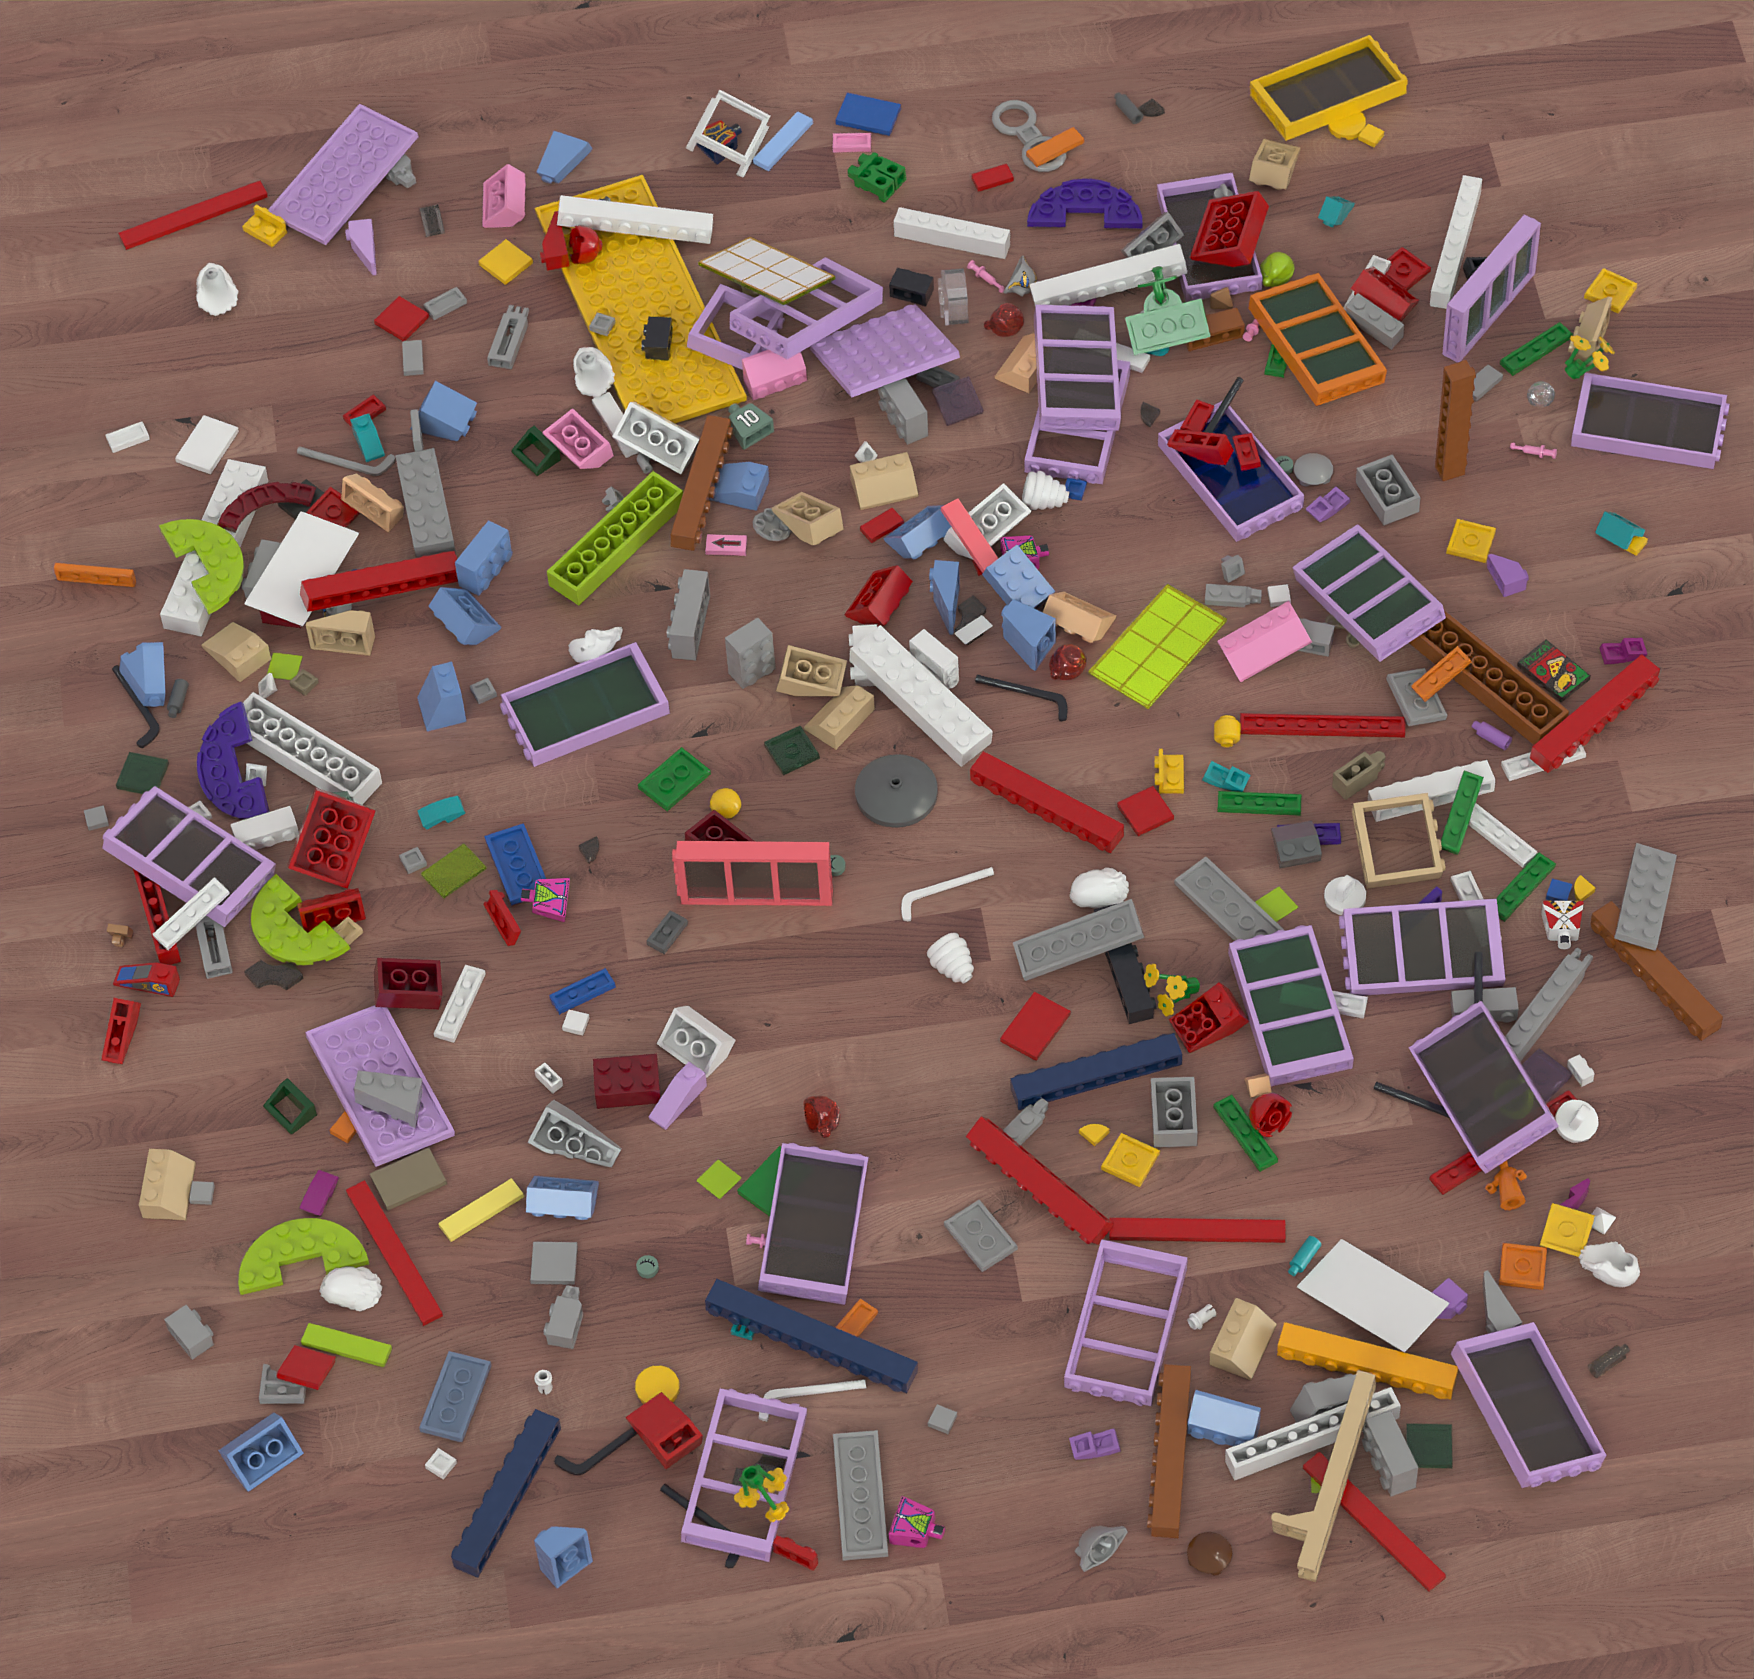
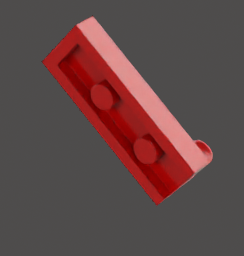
M490 890V898L483 905L507 946L515 945L521 930L503 901L505 894L498 892V890Z

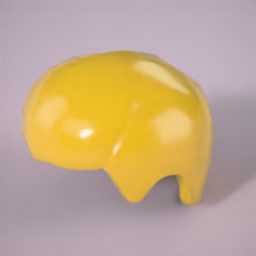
M722 788L713 793L709 807L712 811L715 810L728 819L738 814L741 808V800L734 790Z

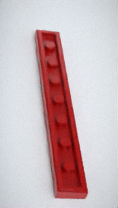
M259 180L119 232V237L125 249L128 250L268 198L262 182Z
M1240 713L1241 734L1405 738V718L1401 716Z
M1568 1090L1546 1105L1553 1117H1555L1557 1110L1563 1103L1577 1099ZM1540 1107L1526 1118L1519 1120L1476 1148L1482 1155L1544 1115V1111ZM1469 1151L1430 1175L1429 1180L1444 1195L1483 1170L1478 1166Z
M364 1180L346 1189L347 1196L423 1326L443 1317L441 1309L366 1181Z
M1110 1217V1221L1114 1225L1109 1231V1240L1265 1243H1285L1286 1241L1285 1220Z
M1319 1451L1303 1465V1469L1321 1487L1329 1460ZM1347 1479L1340 1505L1428 1592L1446 1578V1574Z

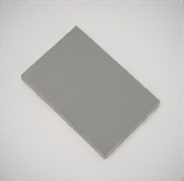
M1425 668L1392 673L1386 677L1408 726L1443 721L1448 716L1437 693L1424 702L1411 688V685L1426 673Z
M977 1200L944 1221L945 1228L981 1272L1018 1250L1016 1243L980 1200Z

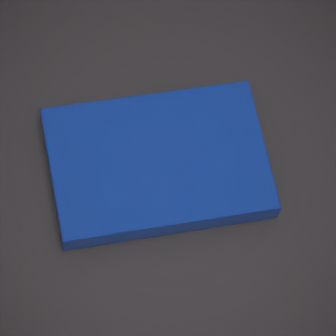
M847 93L837 115L836 124L890 136L901 110V104Z

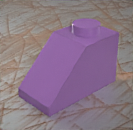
M1494 554L1488 555L1487 568L1503 597L1526 590L1529 577L1527 571L1522 569L1518 562Z
M1450 1278L1432 1292L1449 1303L1437 1319H1451L1456 1314L1460 1315L1467 1308L1468 1294Z

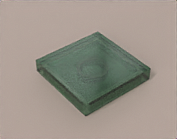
M797 726L764 742L765 748L783 776L820 759L819 753L801 726Z
M129 752L116 783V788L144 794L146 791L149 792L154 786L159 788L169 765L168 760Z
M1406 1423V1443L1418 1468L1452 1469V1424Z

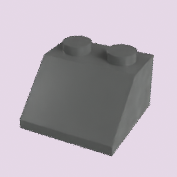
M1312 820L1271 828L1279 869L1321 861V847Z

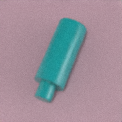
M1308 1236L1289 1263L1291 1267L1288 1273L1290 1275L1296 1276L1298 1272L1302 1273L1322 1246L1317 1238Z

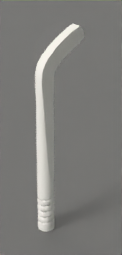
M993 868L983 869L907 893L902 900L903 921H911V904L913 901L994 875Z
M864 1379L861 1381L774 1389L768 1391L764 1399H782L866 1388V1382ZM759 1412V1419L767 1421L769 1414Z

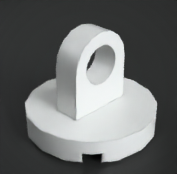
M1349 875L1333 879L1325 888L1324 899L1326 906L1338 915H1342L1344 909L1363 908L1366 903L1364 885Z
M1570 1100L1563 1103L1554 1117L1559 1125L1556 1128L1558 1134L1572 1143L1589 1140L1595 1134L1598 1127V1116L1594 1108L1581 1100Z

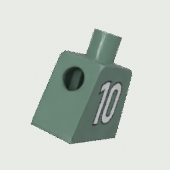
M737 403L729 407L728 412L731 415H729L728 419H731V427L734 428L733 435L743 450L774 432L773 419L752 403L742 408Z

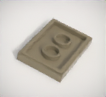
M429 1147L370 1173V1177L387 1211L447 1185V1181Z

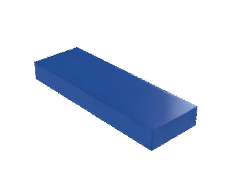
M604 968L550 994L549 998L560 1015L616 988L610 974Z

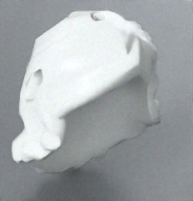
M208 263L199 272L197 277L196 298L200 308L209 312L210 315L218 316L219 314H225L226 311H231V308L237 305L238 290L236 285L233 284L232 278L222 266Z
M579 348L573 359L577 389L583 395L593 396L594 398L600 397L606 393L611 387L610 385L615 381V373H613L610 361L597 348Z
M615 627L609 630H587L585 638L574 639L568 645L570 655L576 662L583 663L609 653L616 642L621 639L622 627Z
M1113 868L1091 870L1080 874L1074 880L1071 886L1070 899L1079 907L1101 908L1119 904L1127 898L1129 882L1126 881V876L1122 872H1117Z
M1616 1241L1587 1245L1581 1250L1579 1258L1582 1268L1584 1267L1585 1270L1592 1271L1596 1278L1613 1287H1627L1633 1284L1640 1276L1638 1259L1633 1254L1625 1252L1621 1244H1618Z
M364 1267L333 1269L324 1277L319 1290L321 1296L328 1303L338 1304L352 1310L355 1309L356 1311L374 1307V1304H377L382 1296L380 1278L377 1277V1274H373Z

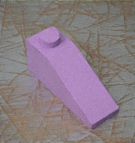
M372 220L348 221L349 229L345 230L347 241L351 242L353 251L370 273L377 275Z
M688 1062L673 1078L649 1115V1119L666 1130L707 1087L705 1072Z

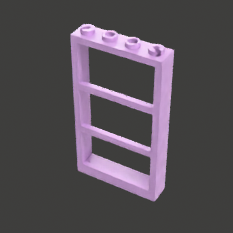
M825 257L813 264V266L835 275L827 281L858 296L857 298L846 304L815 287L806 290V292L838 308L816 321L782 303V301L763 293L730 312V329L779 356L789 359L882 304L883 287ZM774 307L807 324L808 327L789 338H785L751 319Z
M1053 350L1047 372L1054 373L1055 369L1091 375H1112L1111 359ZM1117 360L1118 379H1120L1119 396L1121 412L1130 377V362ZM1045 380L1046 403L1048 396L1109 405L1113 406L1114 409V398L1052 389V381ZM1038 406L1024 460L1025 472L1033 471L1036 473L1042 471L1045 475H1050L1053 478H1073L1092 484H1103L1116 431L1107 430V432L1080 429L1040 428ZM1039 430L1105 440L1098 467L1033 457Z
M1101 1239L1064 1376L1065 1388L1072 1389L1074 1392H1088L1097 1397H1111L1116 1401L1125 1400L1142 1406V1404L1152 1406L1159 1372L1161 1371L1187 1271V1257ZM1109 1262L1177 1277L1169 1311L1096 1295L1104 1263ZM1093 1304L1166 1319L1158 1353L1085 1338ZM1082 1346L1155 1362L1149 1389L1143 1390L1075 1375Z
M734 1389L719 1390L681 1531V1542L739 1554L762 1561H770L773 1541L776 1537L780 1521L776 1520L770 1523L766 1540L691 1522L701 1487L731 1494L739 1493V1489L742 1488L741 1486L703 1478L713 1442L787 1459L783 1473L787 1476V1480L784 1482V1489L778 1495L768 1493L775 1504L785 1501L806 1421L807 1408L800 1407L799 1404L782 1403L778 1399L760 1398L756 1394L738 1393ZM723 1404L797 1420L790 1450L716 1434ZM757 1490V1493L760 1494L759 1500L766 1501L761 1492Z

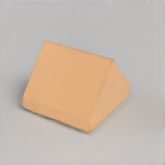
M1266 1073L1245 1078L1250 1098L1271 1093L1269 1075Z

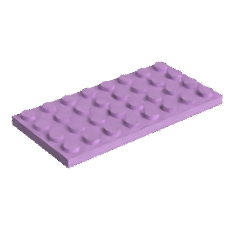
M359 104L268 209L269 212L282 217L285 225L327 245L419 137L417 132Z
M374 1005L306 1032L308 1042L375 1167L455 1136L452 1125L388 1008L375 1007ZM358 1070L422 1078L423 1093L416 1127L409 1126V1123L403 1120H395L391 1118V1115L382 1111L377 1112L356 1103L354 1087Z

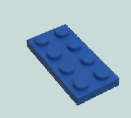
M524 823L484 836L511 905L523 902L521 901L522 889L535 890L536 880L546 879Z

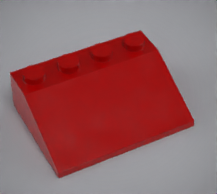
M1254 191L1210 199L1190 259L1230 267L1250 264L1269 208L1260 192Z
M315 787L287 865L288 868L348 889L376 810Z

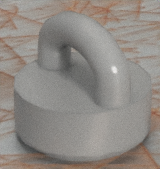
M1221 184L1220 188L1214 191L1213 199L1232 196L1233 193L1227 189L1225 184Z

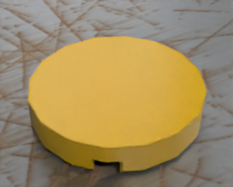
M1358 112L1328 124V129L1336 138L1341 139L1342 137L1346 138V140L1358 138V135L1366 127V118L1363 113Z
M664 1366L646 1368L636 1379V1395L641 1400V1403L645 1404L662 1392L674 1402L679 1394L678 1377L670 1368Z

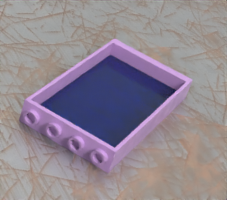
M1222 401L1214 405V412L1212 413L1209 421L1207 422L1202 432H1204L1207 426L1209 425L1210 421L1212 420ZM1230 405L1213 431L1216 434H1226L1234 450L1226 465L1209 464L1168 447L1167 443L1174 430H1180L1184 421L1158 433V446L1236 542L1248 538L1251 534L1265 529L1276 521H1281L1284 517L1293 512L1296 513L1304 507V494ZM1252 433L1261 461V467L1241 471L1232 436Z

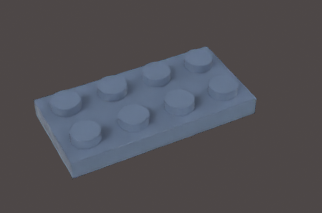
M449 1351L420 1424V1432L463 1442L489 1374L491 1361Z

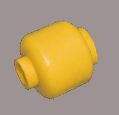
M1230 715L1221 716L1214 723V740L1221 744L1222 747L1229 748L1240 741L1241 724L1235 717Z

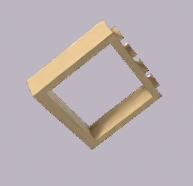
M1428 793L1353 803L1352 816L1366 889L1441 878L1443 871H1445V861L1443 858L1440 859L1441 841L1436 838L1435 832L1438 831L1437 820L1432 817L1434 805L1433 800L1429 799ZM1422 804L1434 867L1375 875L1364 812Z

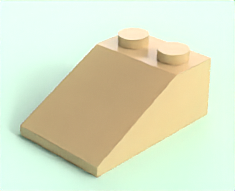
M1263 139L1253 159L1249 181H1253L1257 185H1270L1278 190L1286 189L1290 182L1300 147Z
M803 492L772 507V512L800 540L810 545H817L826 538L832 537L843 530L840 508Z
M350 610L306 623L311 649L369 656L371 654L375 633L370 612Z
M234 622L202 644V648L239 682L271 660L268 645L258 635Z
M788 645L776 691L793 696H839L847 660Z

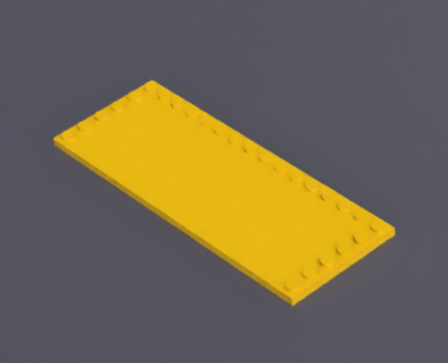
M643 175L572 196L595 200L604 199L607 196L611 199V202L658 207ZM560 200L535 208L545 235L554 212L559 209ZM562 226L570 267L561 268V271L588 330L597 312L615 318V324L608 336L590 330L589 333L596 348L610 361L613 373H615L613 386L625 411L630 402H636L665 419L678 423L729 407L734 403L738 404L747 401L746 393L732 365L687 347L688 334L705 309V306L673 239L594 230L598 234L599 240L602 241V250L599 251L596 259L588 264H573L569 255L573 254L572 248H569V236L571 229L575 227ZM648 316L672 317L673 333L669 360L646 359L645 351L641 350L642 339L646 337L643 334L644 324L648 323ZM711 322L703 335L721 342Z

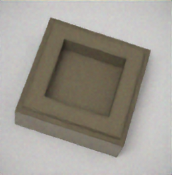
M302 669L289 683L292 688L306 696L319 681L318 678Z

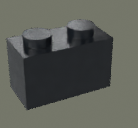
M898 267L889 284L890 297L922 306H927L934 291V277Z
M648 316V323L644 324L643 334L646 337L642 339L641 350L645 351L646 359L669 360L673 333L672 317Z

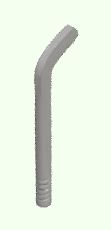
M300 446L297 449V454L372 476L383 474L396 461L394 455L390 454L381 464L372 467Z

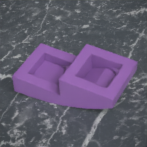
M1334 487L1323 498L1319 496L1306 508V511L1317 521L1322 522L1348 505L1350 498L1340 489Z
M1114 1428L1094 1435L1090 1431L1069 1438L1075 1460L1097 1458L1121 1452Z

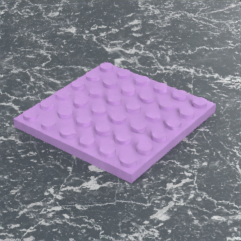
M916 304L907 305L901 310L891 311L879 318H872L868 322L853 325L849 329L836 331L810 346L813 354L851 398L960 358L956 347Z

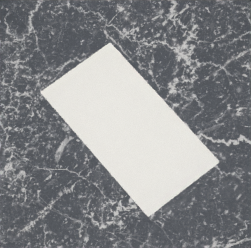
M301 511L244 604L303 626L312 611L307 612L300 596L301 581L335 574L359 533Z
M1343 1239L1330 1250L1297 1286V1288L1403 1352L1416 1341L1449 1305L1447 1301Z

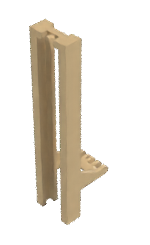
M1360 1370L1357 1371L1314 1511L1291 1516L1273 1513L1271 1516L1272 1528L1275 1533L1304 1541L1297 1564V1569H1299L1298 1577L1313 1582L1317 1580L1376 1389L1374 1374Z

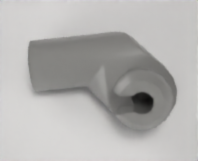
M639 452L637 456L639 466L644 473H650L652 471V466L649 463L651 458Z

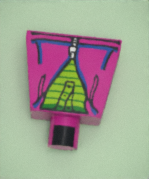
M1031 535L1000 538L1002 555L1018 545L1037 569H1039V558L1049 556L1048 545L1036 546Z
M570 878L538 879L535 882V890L522 889L521 901L533 902L532 913L565 922Z
M902 1496L889 1531V1544L925 1548L929 1537L942 1540L945 1526L934 1524V1510Z

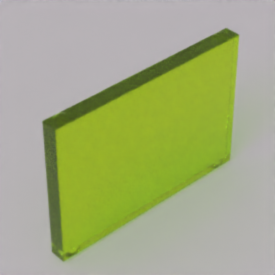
M463 843L424 870L421 876L444 899L487 868Z

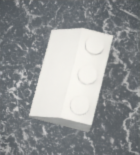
M689 1006L674 1008L657 1044L685 1065L690 1062L705 1072L707 1078L727 1058L736 1040Z

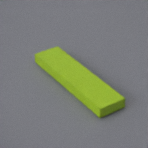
M308 1323L301 1340L303 1346L380 1367H385L392 1350V1346L389 1344Z

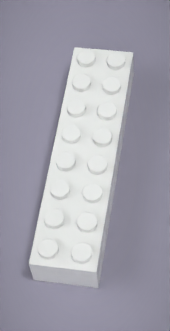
M881 625L850 648V662L862 670L877 688L961 767L991 744L993 731Z
M253 692L243 702L253 740L246 744L319 789L331 793L348 791L352 801L362 805L382 784L380 770L256 693Z

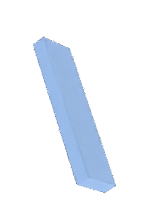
M797 111L753 158V163L769 171L813 124V119Z

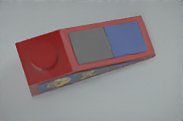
M157 962L119 966L113 985L174 997L180 977L177 967Z

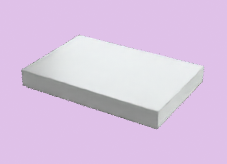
M203 415L176 456V462L211 474L238 434V427Z

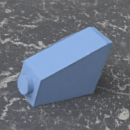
M553 131L537 173L542 181L549 184L552 182L559 184L591 152L592 147L587 141Z
M163 642L141 643L136 646L137 650L130 654L126 652L121 655L120 673L143 706H164L165 672Z

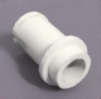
M1207 1304L1197 1313L1189 1315L1187 1321L1192 1329H1201L1204 1323L1216 1316L1214 1308L1211 1311L1209 1310L1212 1308V1305Z
M547 1370L538 1371L535 1375L538 1390L541 1394H543V1390L545 1394H549L552 1391V1375Z

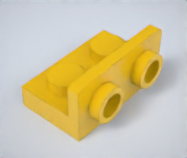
M255 205L253 207L255 214L242 226L243 231L273 247L287 234L285 221L282 217L270 213L268 209Z
M1160 748L1159 756L1154 757L1155 768H1159V773H1155V785H1159V794H1184L1183 755H1163V748Z

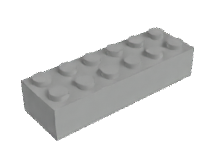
M431 448L395 455L416 558L454 551L456 554L435 449Z

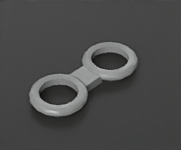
M1009 100L998 105L992 113V123L998 131L1009 136H1017L1025 145L1022 149V159L1026 166L1038 172H1050L1063 165L1066 160V153L1058 156L1053 162L1044 163L1039 167H1036L1026 156L1027 150L1053 138L1042 136L1041 132L1036 128L1037 115L1032 106L1020 100ZM1020 109L1027 113L1029 119L1022 126L1009 127L1001 122L1000 116L1006 110Z

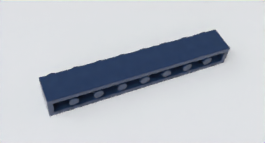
M1174 1033L1162 1034L1157 1038L1141 1040L1136 1044L1122 1045L1117 1049L1107 1052L1101 1051L1096 1055L1079 1057L1067 1063L1061 1062L1053 1067L1040 1068L1028 1074H1018L1010 1078V1090L1019 1111L1025 1109L1030 1104L1034 1106L1041 1098L1051 1102L1182 1065V1052Z
M537 1409L534 1410L532 1416L529 1415L527 1417L523 1432L516 1436L514 1448L506 1454L503 1462L504 1466L501 1471L498 1470L496 1472L491 1489H487L484 1493L482 1505L474 1511L472 1523L464 1529L459 1546L456 1545L451 1553L454 1568L477 1578L480 1576L561 1430L559 1418Z

